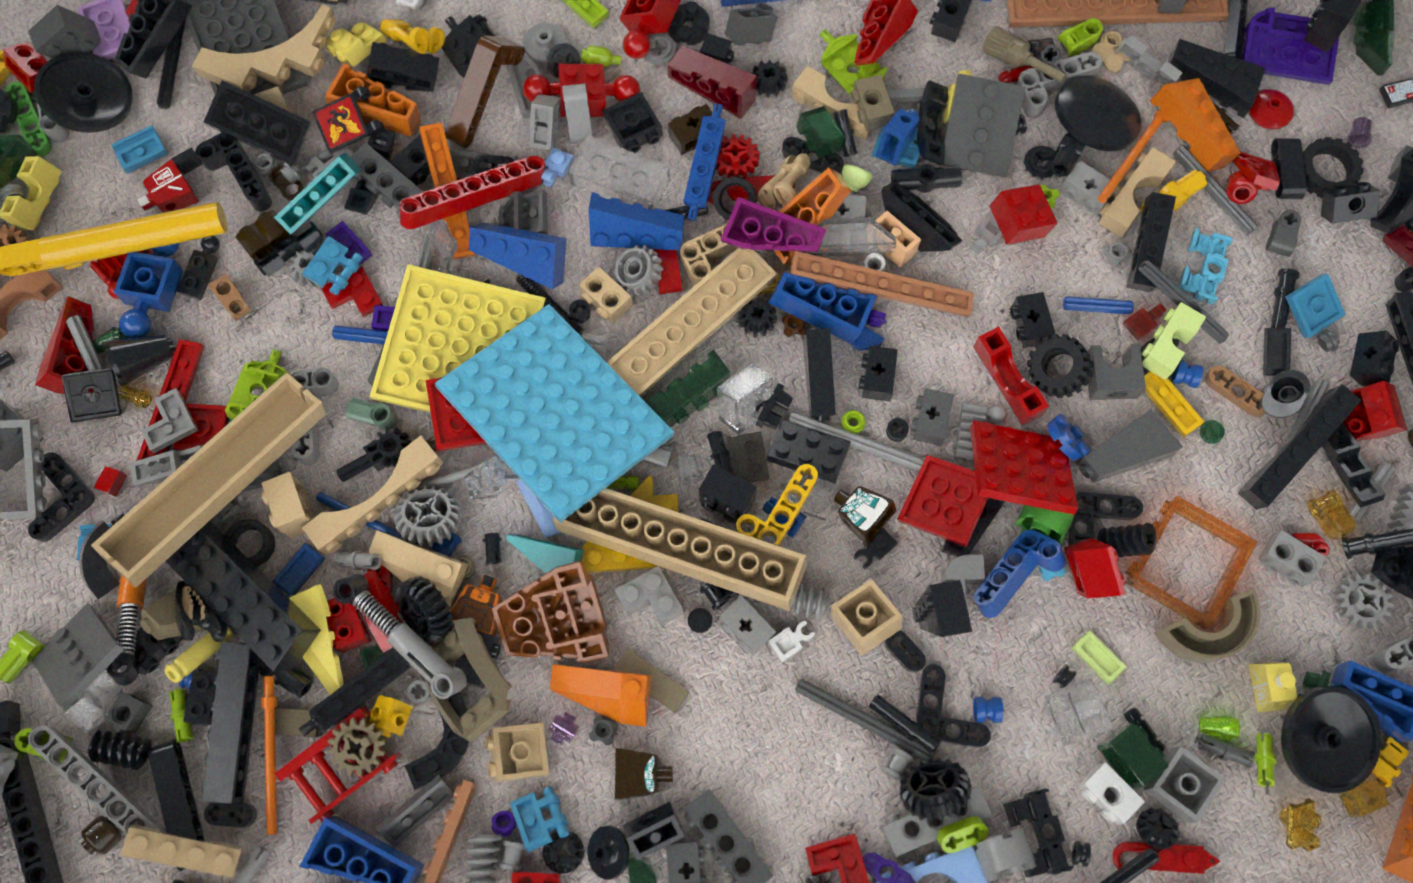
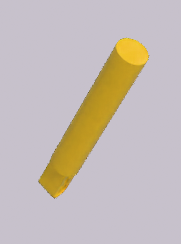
M214 202L0 247V274L17 276L220 235L228 231L227 220L221 204Z

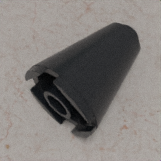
M165 335L107 340L103 342L105 348L110 347L105 351L115 375H117L118 379H123L118 381L120 386L127 385L173 357L172 352L176 349L172 338L166 339Z

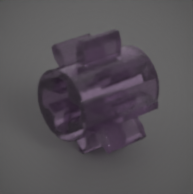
M567 712L564 713L563 717L556 714L547 730L553 734L550 739L560 745L564 741L571 743L580 727L574 724L577 718Z

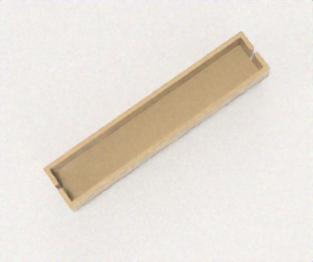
M285 373L91 546L136 588L326 415L322 402L307 389L304 390L303 386L291 375Z

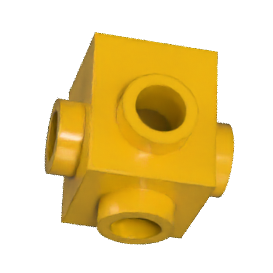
M378 695L367 725L370 726L375 722L376 732L383 730L381 736L390 738L391 734L402 736L413 706L394 698Z

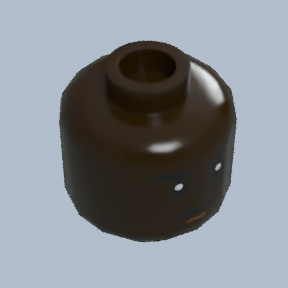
M99 815L82 829L81 836L84 841L81 843V846L91 855L95 851L100 855H105L122 840V830L108 817Z

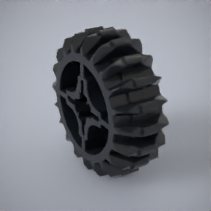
M415 576L404 581L396 589L395 598L397 599L396 605L399 607V613H401L407 625L425 642L433 643L439 641L452 630L453 615L449 611L450 606L447 605L446 598L442 596L441 591H438L434 583L431 584L429 579Z
M929 758V761L926 763L919 761V766H911L910 772H905L904 778L900 780L899 793L903 806L912 816H918L920 821L926 817L930 822L934 818H939L940 821L945 816L952 818V813H961V807H966L967 801L971 799V782L964 768L960 767L958 762L952 763L950 759L944 762L941 758H938L937 761H932Z

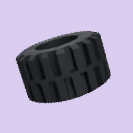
M1053 334L1051 339L1047 336L1042 338L1044 342L1042 344L1037 342L1034 345L1036 350L1030 351L1029 356L1031 360H1027V366L1030 368L1028 374L1032 378L1033 383L1042 392L1051 397L1053 395L1057 398H1063V395L1071 397L1073 392H1081V387L1083 385L1087 386L1089 383L1087 379L1092 376L1091 368L1093 367L1090 360L1091 357L1085 347L1074 337L1070 338L1066 334H1062V337H1059L1058 334ZM1062 354L1071 356L1073 366L1066 376L1051 378L1048 375L1047 367L1054 357Z

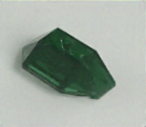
M1370 0L1354 17L1353 25L1356 26V33L1353 44L1356 45V55L1378 76H1383L1393 64L1394 0Z

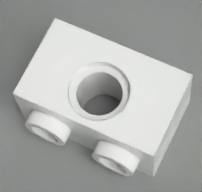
M1106 762L1098 764L1078 785L1083 790L1081 792L1082 796L1089 803H1095L1102 810L1101 815L1111 824H1124L1145 802ZM1107 788L1111 789L1114 793L1112 803L1105 799L1104 792Z

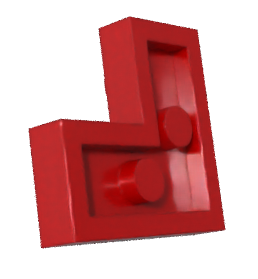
M360 267L356 273H352L347 280L348 285L345 289H341L338 295H334L329 291L333 285L331 282L323 288L321 287L332 309L353 299L360 313L365 317L374 312L375 305L384 306L363 267Z
M855 833L805 848L813 876L838 869L842 883H870Z

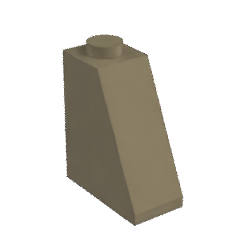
M175 590L145 607L142 611L141 626L143 630L148 634L151 633L157 640L181 636L176 623ZM193 625L195 633L206 631V629Z

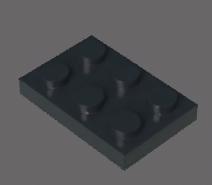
M782 420L767 454L766 461L793 470H797L803 464H810L816 468L817 478L836 484L851 441Z

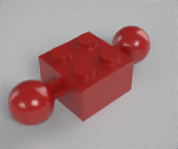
M627 0L619 20L629 31L622 43L623 50L628 57L641 59L649 53L651 43L647 35L668 31L681 0Z
M559 64L558 83L549 82L546 77L540 74L529 76L523 83V94L530 102H533L538 94L559 96L560 117H567L562 86L586 84L590 117H603L602 110L606 108V96H614L617 101L621 102L640 93L639 82L631 75H621L614 83H605L603 64Z

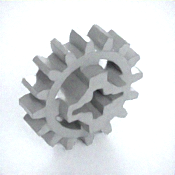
M1356 574L1351 578L1343 580V584L1336 588L1341 594L1334 596V599L1340 601V604L1336 605L1335 609H1342L1343 613L1340 615V618L1348 617V625L1357 623L1358 629H1363L1366 626L1368 629L1377 627V625L1386 623L1384 619L1391 617L1392 614L1387 609L1394 607V604L1388 602V599L1392 598L1393 595L1385 593L1388 586L1383 585L1380 587L1378 585V578L1370 581L1369 574L1362 577Z

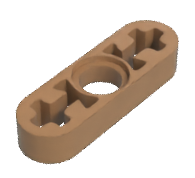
M1214 366L1207 372L1205 382L1211 389L1253 417H1262L1266 414L1262 405L1260 409L1256 408V402L1262 403L1264 393L1223 366ZM1216 374L1221 375L1218 382L1215 380ZM1231 381L1232 383H1230L1227 386V388H1225L1224 386L1227 384V382ZM1232 387H1241L1244 391V396H1235L1232 392ZM1250 395L1252 396L1248 402L1244 401Z

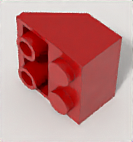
M1381 381L1351 391L1362 401L1343 421V424L1356 441L1383 438L1408 430L1395 385Z
M1089 538L1064 547L1077 594L1087 599L1126 594L1123 586L1125 585V578L1118 569V554L1112 546Z

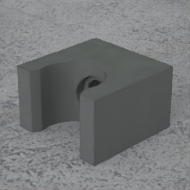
M1131 344L1122 356L1123 367L1121 368L1112 367L1104 361L1100 345H1092L1088 353L1093 364L1091 368L1092 376L1087 379L1089 382L1090 400L1137 399L1143 393L1146 385L1140 344Z

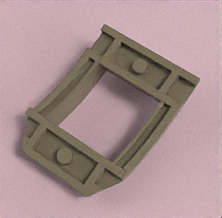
M471 617L453 620L455 628L433 646L432 649L450 666L465 653L471 666L490 692L459 718L448 699L436 697L431 690V684L425 678L424 680L433 702L453 732L473 742L509 711L510 700L507 699V693L512 686L511 683L505 680L494 664L481 634L476 631L474 625L476 620Z

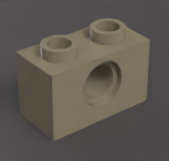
M881 74L855 81L854 89L851 91V99L853 104H857L859 122L864 124L866 131L885 127L893 118L895 112Z

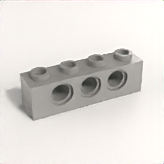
M978 785L973 788L971 787V799L967 801L963 815L957 816L952 813V818L945 816L937 827L932 826L927 817L920 821L918 816H912L910 813L900 818L899 814L884 819L886 825L880 828L892 856L898 857L937 840L938 831L946 825L971 816H978L983 820L992 816V813ZM908 821L913 822L917 826V833L914 837H910L905 833L904 827Z

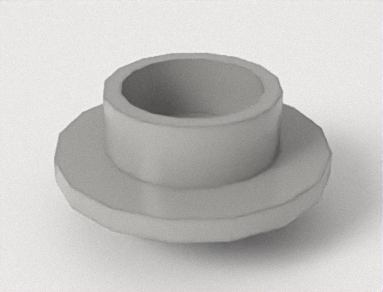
M552 23L536 24L527 31L523 41L525 52L530 58L538 62H547L546 57L551 48L557 44L567 43L563 30Z

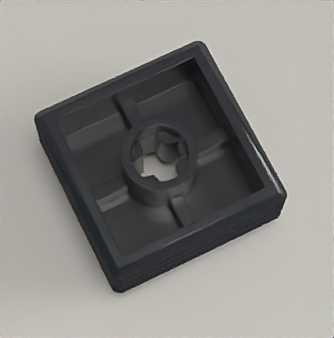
M113 368L62 375L70 422L75 423L120 416L122 414ZM93 388L94 392L100 393V396L95 398L96 401L91 402L90 398H85L84 394L88 393V389Z

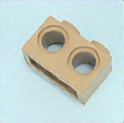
M599 266L579 284L581 299L586 301L588 305L592 304L597 308V314L604 320L608 319L614 323L633 306L631 295ZM593 287H601L597 292L591 291ZM612 301L618 303L614 307L607 306V304Z

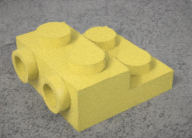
M362 21L355 24L349 32L342 27L334 30L330 37L326 39L327 45L325 48L332 57L336 56L341 63L346 62L350 66L355 67L370 55L372 42L385 43L387 40L381 32Z

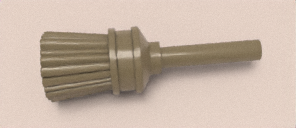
M993 27L989 34L986 35L982 45V50L985 54L1001 59L1004 63L1010 64L1015 69L1022 65H1030L1061 83L1066 79L1067 75L1033 57V53L1030 52L1031 44L1029 42H1024L1019 37L1015 38L1002 27Z

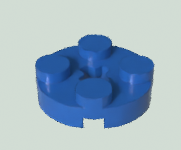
M1058 414L1047 424L1054 442L1059 439L1063 445L1060 449L1069 458L1077 461L1090 453V448L1082 439L1085 436L1082 429L1076 424L1072 426L1063 414Z

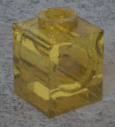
M1377 780L1364 781L1350 791L1338 793L1350 818L1363 817L1390 805L1386 799L1387 793ZM1363 792L1368 795L1369 801L1367 804L1363 801Z

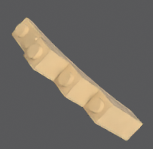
M322 4L314 18L299 33L270 49L254 53L232 54L216 52L202 47L192 67L199 77L219 85L223 80L247 92L254 89L257 77L282 87L284 81L290 76L291 68L316 77L318 71H321L324 66L325 60L320 49L325 45L329 30H332L335 25L334 14L330 7Z

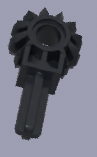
M386 427L385 434L377 432L379 440H372L370 444L363 447L366 452L365 455L337 469V476L342 482H345L371 467H374L378 472L384 468H389L391 464L396 467L401 450L412 442L408 440L409 435L406 432L401 433L399 428H395L392 432L390 428ZM397 444L394 451L388 452L390 445Z

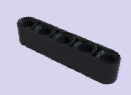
M176 739L149 748L148 759L167 834L205 841L180 743H177ZM176 867L179 871L186 870V868Z

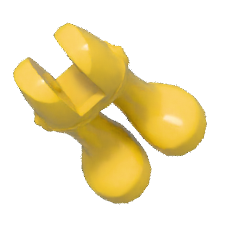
M384 19L380 24V30L387 38L394 41H402L421 54H425L426 51L430 54L436 53L441 49L445 41L444 31L438 27H432L427 32L426 29L419 26L412 28L409 23L399 19Z

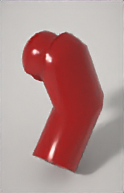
M1291 534L1292 537L1323 556L1328 555L1330 548L1318 534Z

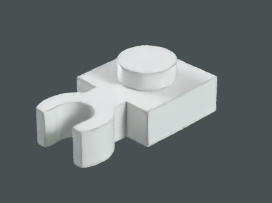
M806 621L800 622L795 632L792 633L788 627L768 641V644L781 663L803 649L799 642L810 641L814 637V632H811L809 635L802 634L801 629L807 625Z

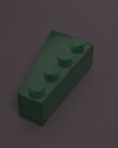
M714 349L707 354L709 359L703 364L699 365L696 362L691 366V370L687 373L686 377H677L670 382L665 393L658 391L645 401L669 427L676 423H684L689 419L691 413L696 410L698 412L702 411L709 405L711 400L716 397L719 399L729 392L730 370Z

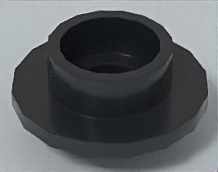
M612 825L600 826L593 832L587 848L588 862L592 871L604 880L616 879L624 873L628 866L630 847L625 834L619 828Z

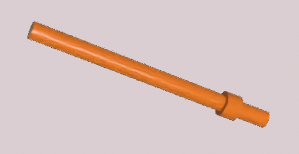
M274 676L263 677L264 697H261V708H264L266 835L277 834L276 775L274 774L276 772L275 707H277V696L274 697Z

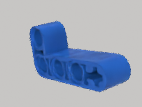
M1035 530L1023 531L975 591L974 601L981 614L987 618L998 616L1037 565L1052 572H1057L1064 568L1066 558L1059 543Z

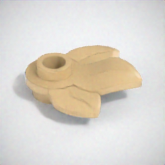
M1115 31L1105 33L1101 37L1100 43L1094 45L1091 51L1100 55L1104 67L1112 73H1117L1121 69L1123 60L1131 61L1121 51L1117 55L1115 54V50L1122 43L1121 35Z

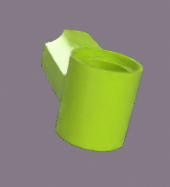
M26 630L19 631L11 638L8 643V651L0 659V680L5 683L11 684L28 663H31L34 657L45 647Z

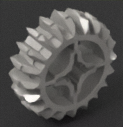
M424 485L423 490L418 491L415 488L413 494L406 492L405 499H399V506L395 507L394 522L397 532L401 534L404 540H409V543L415 544L418 542L420 547L428 543L432 548L433 543L438 542L442 545V539L450 540L451 533H457V526H460L461 508H459L457 498H454L452 492L447 493L444 487L438 490L435 485L431 489ZM441 508L447 512L445 516L441 515ZM411 516L416 520L414 525L409 522Z

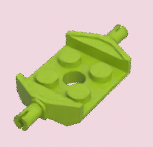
M827 29L821 31L819 36L827 43V48L821 57L820 64L850 96L856 80L881 74L884 81L888 70L886 66L882 69L877 62L860 66L855 65L857 45L859 44L856 34L834 38ZM855 67L859 72L850 73L847 69Z
M273 349L269 360H265V362L250 361L244 364L225 409L228 418L231 420L236 418L260 396L251 394L254 389L262 388L265 392L285 373H288L284 368L277 365L282 355L281 351Z

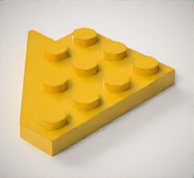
M648 476L630 495L631 497L679 513L678 494L654 495L652 476ZM588 541L582 547L584 549L582 562L586 566L588 573L647 570L658 566Z

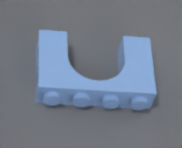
M972 846L955 853H945L942 855L936 851L924 856L925 862L915 865V862L911 861L899 866L908 872L915 882L927 874L940 873L948 877L953 883H987ZM890 871L879 874L883 878L892 876Z

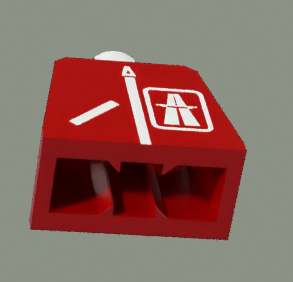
M172 159L143 180L148 194L137 199L144 211L157 205L162 213L180 210L200 202Z

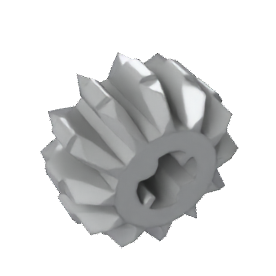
M315 248L312 251L304 250L301 254L296 251L297 257L290 258L292 265L288 266V271L291 273V278L294 282H298L302 287H305L307 284L312 288L314 286V283L302 276V273L318 250Z

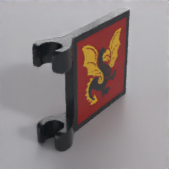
M364 86L358 87L352 93L312 111L330 154L370 135L384 131L383 123L378 120H373L366 125L357 102L371 97L368 88Z

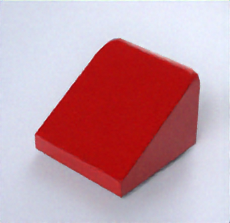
M105 466L93 488L116 497L128 475L117 469Z

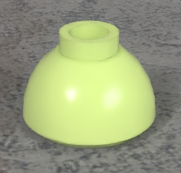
M846 164L842 169L844 181L851 191L858 193L859 189L867 186L873 178L871 172L859 167Z

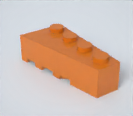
M343 63L325 95L327 104L352 93L358 87L364 86L369 89L371 97L359 101L357 104L365 123L368 124L373 120H378L383 123L386 130L413 137L421 122L417 103L394 90L386 89L378 81L373 82L364 73L356 72L349 65Z
M1199 78L1164 84L1150 100L1154 107L1158 105L1164 112L1162 117L1165 121H1171L1177 128L1176 134L1178 137L1190 144L1189 150L1208 172L1225 168L1240 154L1235 141Z

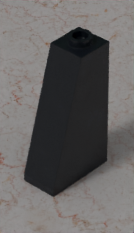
M830 328L806 330L802 335L809 416L815 417L816 421H830V416L836 415Z

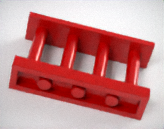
M365 706L359 708L343 721L350 725V720L356 717L357 723H360L363 718L370 716V712ZM338 724L274 774L280 782L288 778L296 782L317 811V814L308 821L313 824L320 820L322 823L324 818L335 814L332 810L377 774L381 771L387 774L398 765L396 760L402 756L400 752L393 754L391 757L387 753L384 756H377L380 758L381 764L370 773L364 768L363 774L361 776L357 775L360 781L347 790L324 758L325 753L323 752L328 747H333V745L328 743V739L336 738L332 733L335 728L342 730L340 724ZM356 730L359 734L367 735V733L362 730ZM344 736L340 741V751L344 749ZM374 743L369 746L372 752H374ZM346 759L351 763L358 764L356 760ZM309 762L318 767L339 796L327 806L303 775L304 770L302 767Z

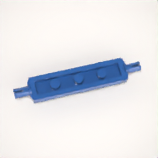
M717 103L713 105L712 116H703L683 200L690 207L687 217L690 221L692 219L697 221L698 210L707 208L726 127V120L720 118L723 106L721 104L717 105Z

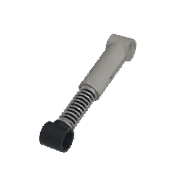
M355 574L335 582L333 594L336 600L340 603H350L352 606L357 607L370 622H373L372 624L376 625V628H379V631H382L388 637L387 642L431 684V690L436 697L446 699L465 688L467 679L464 672L457 667H451L406 623H399L396 617H392L393 614H389L390 611H386V608H383V605H380V602H377V599L371 596L369 583L363 575Z

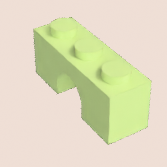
M1182 302L1175 309L1171 307L1163 318L1166 321L1165 325H1160L1152 336L1155 338L1154 343H1149L1141 354L1145 357L1142 361L1143 367L1166 380L1174 372L1185 353L1173 344L1172 339H1178L1187 344L1196 335L1206 316Z

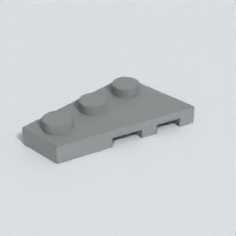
M524 55L519 65H506L522 119L530 118L532 103L523 94V83L531 75H542L530 58Z

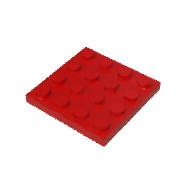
M972 421L970 433L978 496L1075 515L1078 504L1069 457L1060 449L1063 445L1059 439L1054 442L1052 437L987 422Z

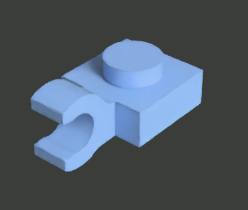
M553 147L545 161V171L541 177L544 179L543 185L551 188L557 176L564 178L574 161L573 155Z

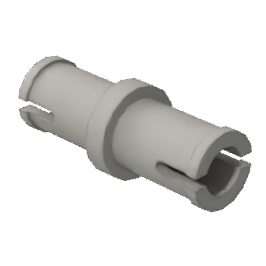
M361 550L354 552L340 551L336 555V563H339L338 566L351 567L354 570H362L364 568L377 570L381 566L382 559L379 557V554H367Z

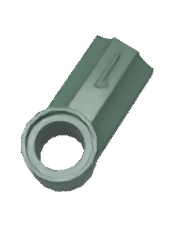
M352 398L347 404L346 417L348 419L377 426L385 431L386 427L393 429L397 424L396 415L384 403L375 404ZM383 414H387V417L384 420L379 421V418Z

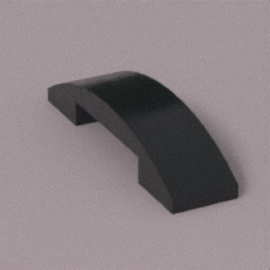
M929 80L926 83L919 109L917 142L922 159L942 166L945 160V144L941 143L942 110L947 107L948 87Z
M384 129L380 133L370 135L367 144L390 163L396 133ZM361 179L357 181L355 188L351 187L344 209L367 215L379 193L377 192L374 195L365 186L366 182Z

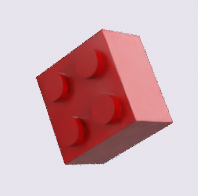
M1040 184L1001 191L989 205L1006 245L1044 238L1058 224Z

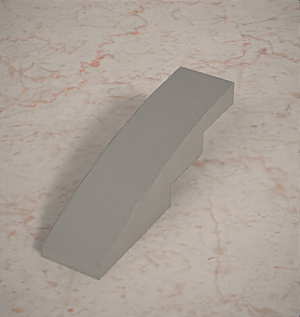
M200 445L179 452L172 450L131 462L133 486L138 487L163 482L203 446Z

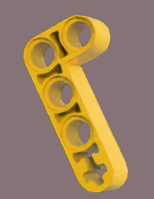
M810 464L799 466L766 522L754 515L744 514L737 521L736 532L762 540L765 536H772L776 540L774 545L780 546L815 487L818 477L816 468ZM806 475H809L810 479L805 481L802 488L800 486L802 477L804 478ZM795 494L800 498V501L791 503L787 497ZM784 515L787 517L788 522L779 524L776 522L775 517ZM745 523H749L754 527V530L746 533L740 527Z

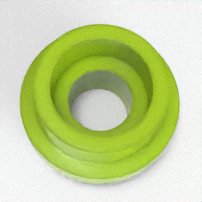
M848 411L842 417V428L857 434L863 430L865 418L858 411ZM855 420L857 425L851 426L849 421Z

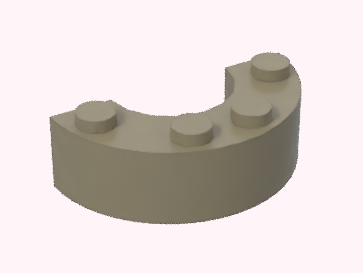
M1254 588L1220 603L1223 610V622L1217 632L1200 631L1192 626L1187 618H1184L1154 633L1170 652L1182 659L1196 663H1211L1222 660L1240 652L1255 636L1260 621V606Z

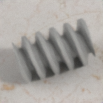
M800 583L790 611L793 607H796V615H800L805 610L806 618H810L815 613V621H819L824 614L830 592L823 598V590L820 589L814 595L813 587L810 586L804 592V584Z
M475 834V837L467 839V842L474 845V848L466 850V853L473 856V859L465 861V865L472 868L469 871L463 872L464 876L470 878V881L465 883H496L497 880L489 876L498 872V869L491 866V864L499 861V858L492 855V853L499 851L500 847L493 844V842L501 840L502 836Z

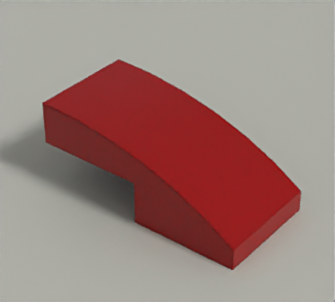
M653 249L658 253L657 256L662 259L660 266L663 267L661 271L662 278L658 282L659 294L682 292L676 250Z

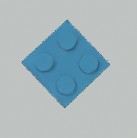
M1328 273L1318 275L1286 296L1303 338L1314 336L1346 315Z

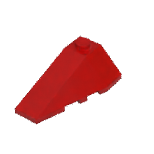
M911 0L870 1L862 18L864 28L860 29L862 39L857 45L854 61L856 66L875 63L911 27L918 13V9Z
M70 296L65 300L35 382L36 386L57 394H65L62 375L88 371L67 325L68 318L80 316L93 343L92 307ZM88 389L87 394L93 393L94 389Z

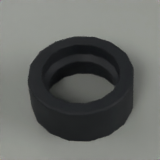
M738 177L727 178L720 182L715 189L713 196L714 207L724 219L729 220L732 213L726 210L722 204L723 193L730 186L737 185L744 188L748 194L749 201L757 204L756 191L745 179Z
M240 520L229 528L225 536L236 546L238 538L248 530L260 532L263 537L262 548L257 554L248 557L256 567H259L266 563L273 555L275 537L269 528L257 520Z

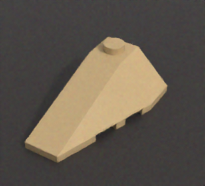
M376 530L368 554H379V557L382 559L381 565L403 583L415 576L429 579L431 584L434 583L437 590L441 591L442 596L446 598V603L450 606V610L455 603L469 565L463 561L425 547H420L417 544H411L409 541Z

